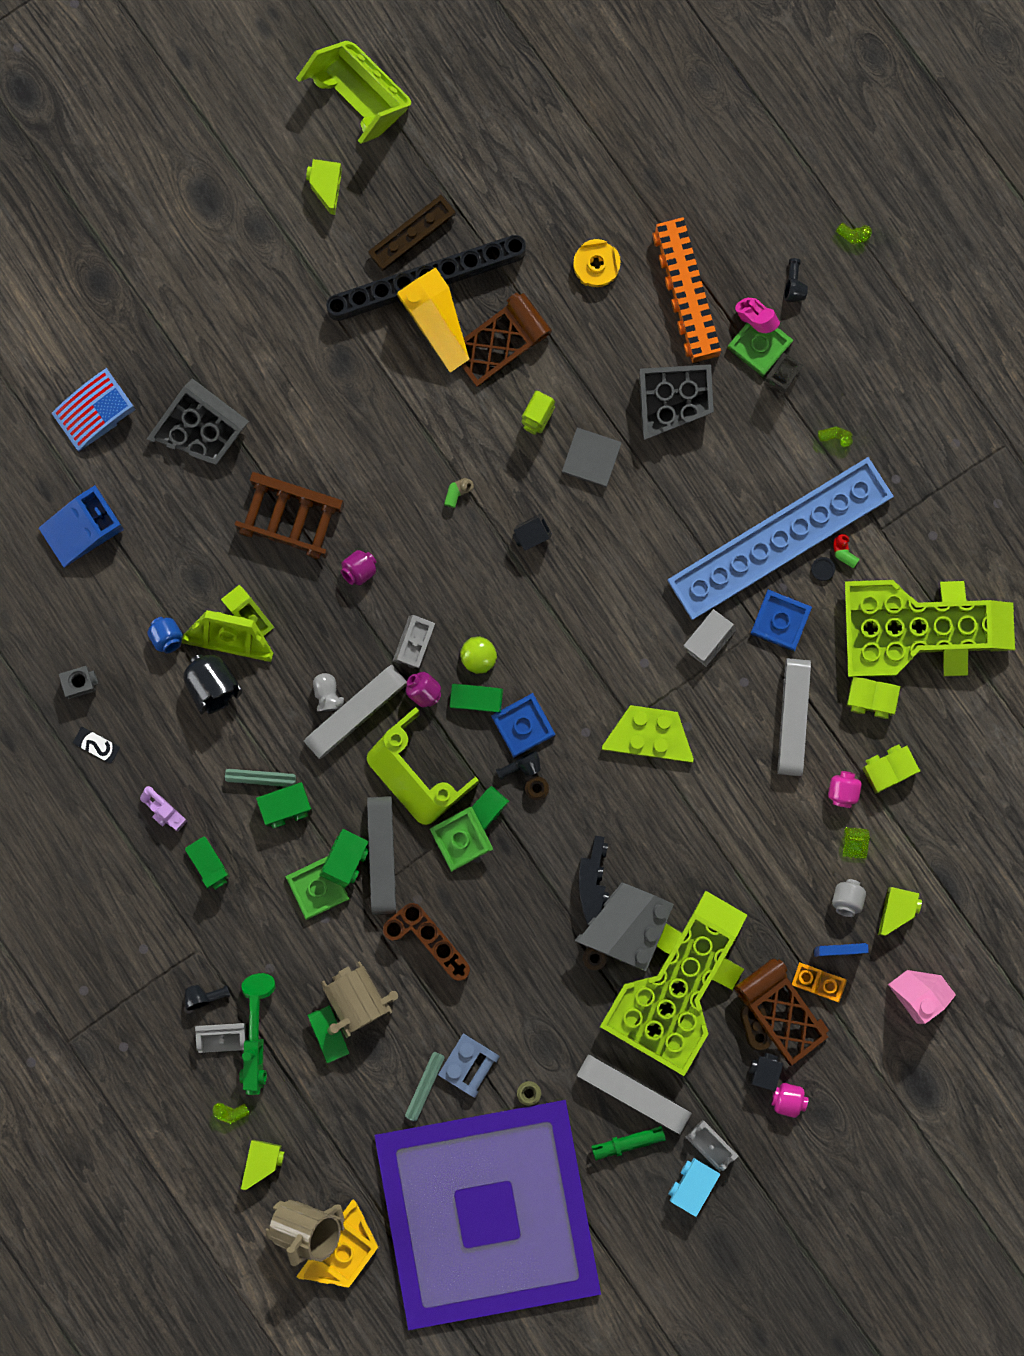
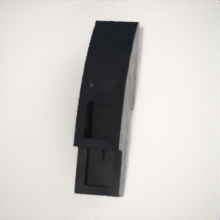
M596 835L594 837L591 859L581 857L579 869L580 901L587 925L593 917L596 918L602 906H604L609 897V893L605 892L606 886L596 885L597 881H602L604 867H600L601 857L606 858L608 843H604L605 837Z

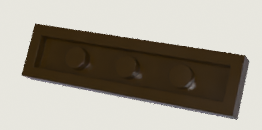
M439 195L370 249L368 254L379 268L384 271L455 216L456 212L445 198Z

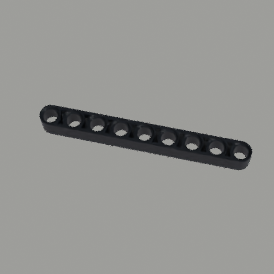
M511 235L335 294L327 300L328 315L335 321H342L401 301L397 296V292L401 290L398 287L399 283L402 281L412 283L434 268L438 270L446 284L449 285L520 261L526 253L525 240L519 235ZM513 244H518L522 249L519 252H512L509 247ZM494 251L500 256L496 260H491L487 257V254ZM468 259H474L477 261V264L474 267H467L465 262ZM447 266H451L455 269V272L451 275H446L442 270ZM379 289H386L388 294L385 297H378L376 292ZM358 296H363L366 298V301L362 305H357L353 302L354 299ZM337 303L344 306L340 312H333L331 310L332 306Z

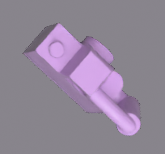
M147 786L144 789L140 800L155 813L152 817L161 826L168 824L176 831H179L187 820L164 798L158 795L152 787ZM151 796L155 799L154 802L150 800Z

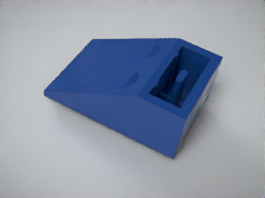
M94 485L64 506L41 525L39 530L62 566L66 567L123 531L124 528L99 489Z

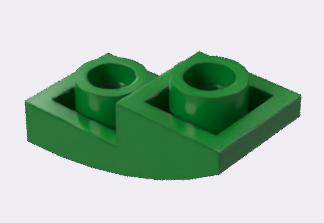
M452 684L450 708L501 713L503 689Z
M492 786L472 806L484 831L493 820L497 819L509 803V800Z
M330 1006L307 1015L326 1063L349 1054L341 1031L339 1030L335 1035H330L327 1031L330 1025L337 1024Z

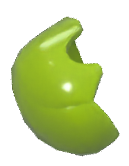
M478 636L471 637L463 643L460 658L467 670L479 674L486 673L493 668L496 663L497 653L494 645L488 639Z

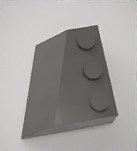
M711 365L643 368L639 370L644 440L714 412Z
M192 378L182 388L147 437V440L152 442L158 441L166 444V447L174 450L177 448L188 452L193 457L216 465L249 421Z
M621 883L605 902L602 911L596 918H592L588 923L589 927L582 935L579 934L575 941L632 967L646 971L674 904L628 884Z

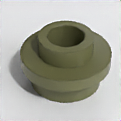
M531 1081L522 1083L517 1090L518 1100L526 1106L535 1105L541 1098L540 1087ZM526 1089L533 1090L534 1095L532 1098L525 1097L524 1092Z

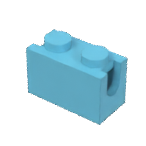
M693 1158L691 1162L687 1160L680 1172L683 1174L679 1183L675 1181L668 1194L671 1196L670 1202L696 1217L718 1180L720 1173Z

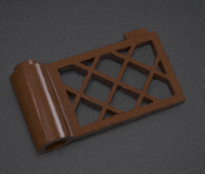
M518 292L514 293L507 299L508 304L506 307L464 337L465 345L472 346L473 350L471 359L467 361L470 363V369L465 363L461 366L477 387L533 345L538 344L551 334L552 329L524 293L520 295ZM504 315L510 321L509 331L496 329L497 320ZM513 326L518 332H512ZM481 332H492L490 345L477 344L478 335ZM495 333L508 335L506 347L493 346ZM511 335L521 336L526 344L519 349L510 348ZM476 347L489 349L488 361L474 360ZM492 350L506 351L505 360L501 363L491 362ZM474 363L487 365L486 374L477 380L472 373Z
M772 958L734 988L738 997L750 1008L789 1066H792L828 1038L826 1033L829 1030L821 1019L816 1020L788 980L786 965L780 959ZM784 986L790 993L789 1003L777 1001L778 991ZM763 1002L772 1003L770 1017L763 1016L757 1006ZM777 1004L788 1006L786 1019L775 1018ZM793 1007L800 1008L804 1013L802 1022L791 1021ZM774 1021L786 1023L784 1037L776 1035L773 1031ZM791 1024L802 1026L800 1039L789 1038ZM806 1028H814L820 1037L813 1042L806 1041ZM788 1041L800 1043L799 1052L793 1058L787 1051Z

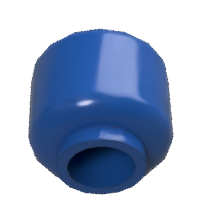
M158 617L154 619L147 632L150 641L159 652L171 653L177 650L183 639L180 628L172 618Z

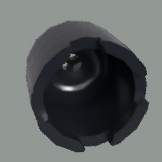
M199 654L190 660L191 664L184 671V683L201 715L205 711L209 715L229 706L227 702L233 696L237 699L242 694L241 687L226 663L216 655L203 656Z

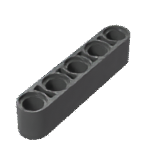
M392 796L368 797L372 915L396 914Z

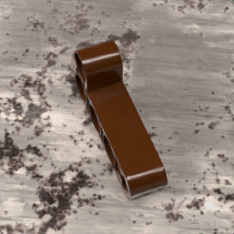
M409 903L384 924L383 933L391 941L402 939L412 930L454 980L463 981L469 976L470 966L418 904ZM410 908H417L419 910V918L415 921H409L406 918V912ZM392 923H397L401 927V932L396 937L390 936L387 931L388 926ZM426 926H431L435 930V935L430 940L424 939L421 935L422 929ZM445 944L450 947L451 953L447 958H440L437 955V948L440 945ZM455 954L459 958L454 961L459 966L465 965L463 970L465 974L463 976L459 974L455 976L453 974L455 968L451 963L448 967L444 964L450 961Z

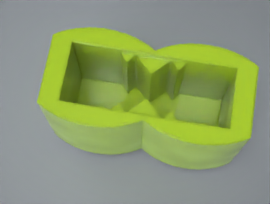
M535 391L522 415L521 422L524 425L523 428L535 435L537 432L542 433L555 409V400L540 391Z
M853 677L846 706L851 707V712L865 714V711L875 712V717L888 719L889 715H895L900 686Z
M899 744L888 749L887 753L889 755L880 758L879 755H876L866 760L867 765L862 769L875 794L920 772L908 746L901 748Z

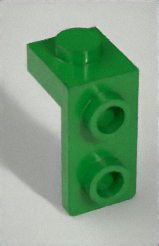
M206 837L200 838L185 848L208 889L214 888V890H217L227 883L226 879L230 875Z

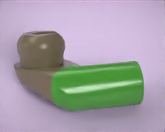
M462 478L451 483L444 505L455 508L458 497L473 490L474 484L472 480Z

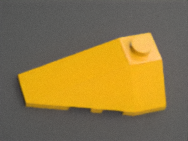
M436 268L397 292V296L450 373L469 360L449 286Z

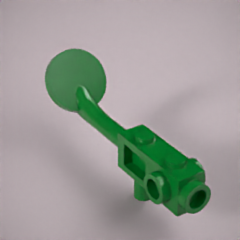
M266 973L250 975L241 985L243 995L250 999L249 1039L244 1041V1053L242 1054L244 1063L239 1075L240 1083H243V1090H246L248 1095L260 1094V1089L263 1088L267 1081V1072L263 1070L264 1039H259L260 999L270 996L274 992L276 984L274 978Z

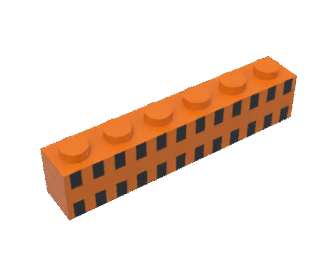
M684 217L656 224L655 232L652 233L655 246H659L661 250L659 255L661 268H666L668 276L665 277V283L668 291L672 290L674 299H671L674 313L678 312L680 321H677L680 335L684 334L686 343L683 344L686 357H691L692 363L720 356L721 348Z

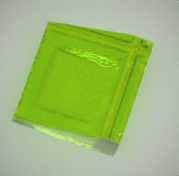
M846 827L842 855L844 857L867 859L870 839L869 830Z

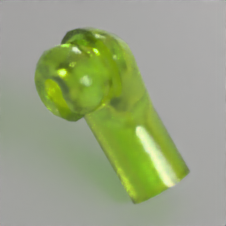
M842 222L836 229L839 235L852 244L865 242L872 234L871 228L867 225L851 229Z
M836 426L818 431L820 442L839 439L840 445L843 447L853 444L852 433Z
M216 1103L212 1109L217 1119L228 1124L234 1123L250 1114L245 1103L235 1109L223 1103Z

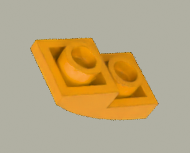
M799 962L792 985L839 1003L847 980Z

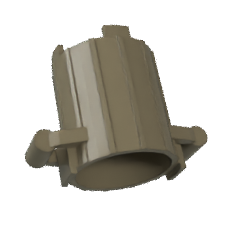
M360 961L356 963L358 968L354 971H351L349 966L338 972L339 974L332 977L334 982L329 985L325 981L321 982L323 991L340 1020L339 1023H334L328 1027V1033L335 1035L342 1029L345 1037L348 1038L354 1031L386 1013L388 1015L391 1014L392 1010L388 1003L394 1002L398 998V993L391 991L386 997L381 998Z
M288 1200L286 1202L279 1201L273 1207L276 1211L273 1214L270 1229H266V1235L275 1245L287 1249L292 1266H296L306 1259L322 1262L330 1257L339 1242L340 1231L344 1230L343 1222L345 1219L341 1205H334L323 1212L298 1201Z

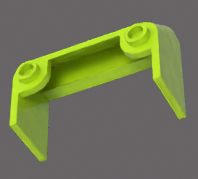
M343 41L316 50L296 78L299 82L312 78L315 85L322 89L334 87L364 117L360 123L364 133L358 139L361 144L379 137L411 105L410 98L356 44L350 41Z
M415 707L389 729L368 752L367 762L416 821L422 825H429L478 785L479 780L475 776L458 792L450 784L444 782L436 784L430 790L399 755L408 744V736L403 729L420 715L419 710Z

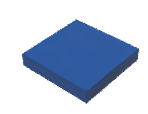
M767 590L750 634L795 651L812 607Z
M533 693L502 709L501 713L497 712L491 715L513 758L556 735Z
M866 943L818 946L814 948V957L869 953L868 944Z

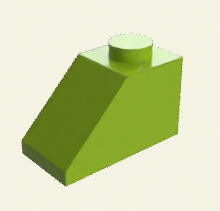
M313 159L312 167L308 166L306 180L310 181L312 191L329 213L335 215L342 174L341 163Z
M240 585L221 599L234 616L254 620L263 636L274 628Z
M893 887L888 888L878 935L885 936L914 918L915 913L919 914L922 900L918 899L919 893Z
M258 1140L251 1141L241 1186L242 1190H247L277 1170V1166H282L285 1152L281 1151L282 1145Z

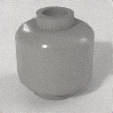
M847 879L846 882L837 884L832 905L838 914L854 917L855 914L863 910L866 891L860 886V882Z

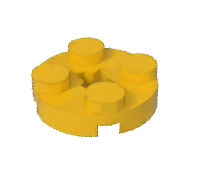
M589 240L581 245L574 256V272L581 283L586 286H606L616 279L620 270L619 253L614 246L612 247L604 240ZM594 258H598L600 262L603 261L604 265H601L599 269H595L590 263H593Z

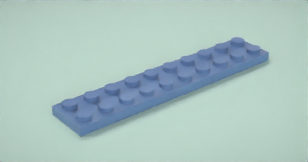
M869 457L672 576L667 581L693 621L886 503L894 496Z

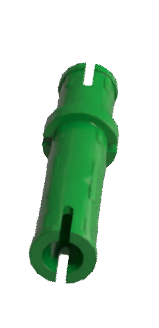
M662 1126L618 1139L613 1137L611 1141L592 1145L591 1148L595 1161L613 1155L618 1157L623 1152L666 1141Z

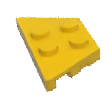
M354 1199L343 1212L345 1219L343 1222L344 1230L340 1231L341 1235L334 1252L322 1262L308 1260L296 1276L297 1278L349 1288L379 1246Z

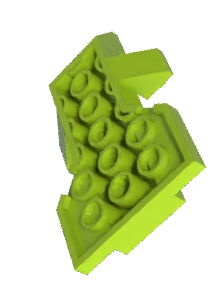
M894 580L846 581L848 677L897 676L921 652H943L944 677L968 676V651H1015L1013 603L993 600L966 601L964 581L940 582L941 602L918 603L914 598L910 597ZM915 622H920L921 626H925V630H922L920 634L912 629V626L916 625ZM891 623H896L897 627H901V631L893 634L892 631L888 630V627H891ZM867 624H872L873 628H877V632L873 633L874 635H868V632L864 631V628H867Z
M705 891L682 932L667 923L665 924L657 947L669 955L657 976L624 984L600 1027L685 1076L708 1036L700 1004L701 997L711 980L733 990L744 971V968L728 960L725 956L736 939L747 914ZM681 981L684 983L685 991H679L676 994L671 986L673 983L678 984ZM669 1002L672 1004L670 1008L673 1011L672 1013L667 1012L664 1015L659 1007L661 1004L666 1005ZM656 1023L659 1025L658 1029L661 1032L659 1034L654 1033L652 1036L649 1034L650 1030L647 1027L649 1025L653 1026Z

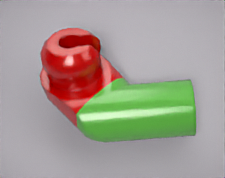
M840 534L833 542L835 557L854 569L859 558L849 552L848 536Z

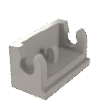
M713 609L684 644V648L688 650L687 652L707 667L736 631L735 626Z
M415 615L409 616L393 661L404 663L411 668H419L435 623Z
M246 1023L195 1026L198 1053L244 1050V1041L247 1040Z
M704 1120L686 1136L689 1142L719 1172L724 1171L728 1164L738 1157Z

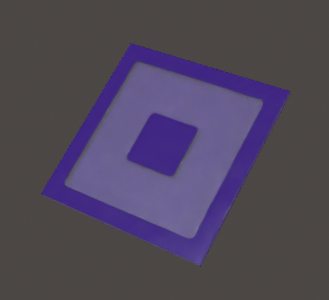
M566 1100L374 1135L408 1330L601 1295Z

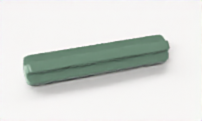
M226 769L225 781L289 787L296 784V775Z
M432 1053L405 1114L407 1119L417 1121L445 1059L442 1054Z

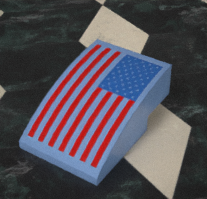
M105 368L63 401L52 412V415L79 452L116 427L117 422L136 409L108 369Z

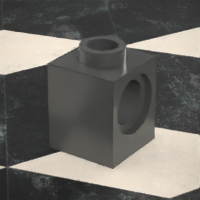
M87 666L59 674L65 697L68 699L96 691L95 685L98 684L96 673L94 670L90 671V668ZM78 676H84L86 680L84 686L76 688L74 685L75 679Z

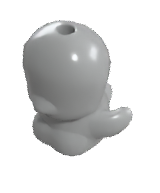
M328 673L319 674L313 680L314 694L319 700L317 712L335 711L340 709L344 703V698H338L336 695L337 685L335 678Z

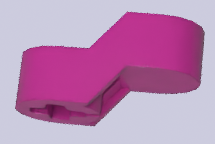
M744 298L735 307L741 321L749 323L758 332L770 333L776 330L780 324L774 310L766 308L755 298Z

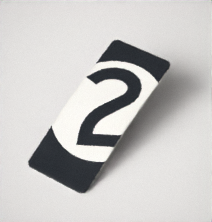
M84 727L80 728L73 741V744L108 763L113 762L120 749L119 746Z

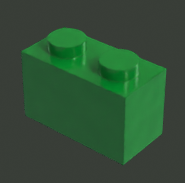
M302 782L256 798L265 825L267 827L272 826V829L286 825L285 820L294 818L295 821L309 817L308 812L312 811Z
M342 829L338 833L319 876L344 888L349 883L353 884L359 874V871L356 870L359 861L364 862L369 852V849L366 848L369 841Z

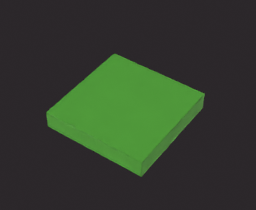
M746 323L727 346V349L764 377L791 345L793 339L779 328L770 333H761L749 323Z
M472 807L430 828L451 872L493 850Z
M327 857L285 876L306 920L350 900L344 887L319 876Z

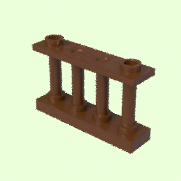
M252 472L250 482L254 485L255 493L245 523L235 522V527L239 530V534L250 538L254 534L307 551L306 555L309 557L320 559V556L326 558L328 552L326 549L321 548L331 516L335 515V512L342 513L344 507L343 500ZM269 490L276 492L278 499L268 528L264 530L255 527L254 523L264 493H267ZM291 497L299 500L300 507L290 537L276 534L286 502ZM316 505L322 507L321 511L323 513L311 545L298 540L309 508Z

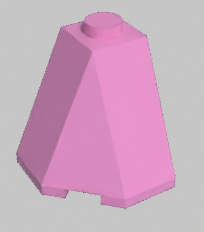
M906 970L888 984L917 1024H926L942 1012L956 996L944 978L936 974Z

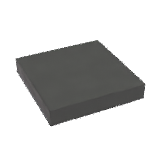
M577 427L562 473L607 488L622 442Z

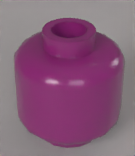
M357 550L342 561L341 574L349 584L360 586L376 574V559L369 552L365 553Z
M419 672L408 678L406 682V695L420 707H430L438 702L441 697V686L431 675L426 672Z

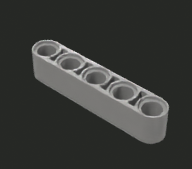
M786 658L777 769L780 775L802 776L811 660Z
M390 665L304 740L305 744L318 759L323 758L407 685V681L393 665Z
M589 1054L576 1075L678 1134H681L692 1114Z

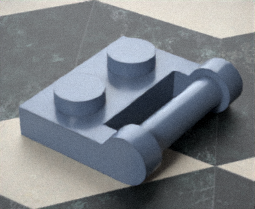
M463 1033L438 1075L475 1098L478 1094L477 1089L494 1061L497 1063L500 1056ZM479 1053H482L486 1057L470 1084L467 1085L463 1080Z

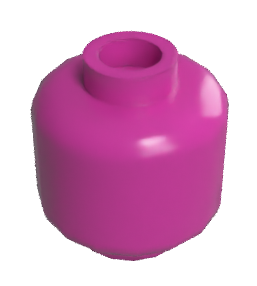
M841 771L840 775H835L831 778L828 797L833 801V805L851 808L852 804H856L859 801L862 783L855 778L854 773Z
M782 1083L773 1093L771 1106H774L775 1112L778 1114L796 1118L801 1111H806L808 1097H804L805 1092L802 1087Z

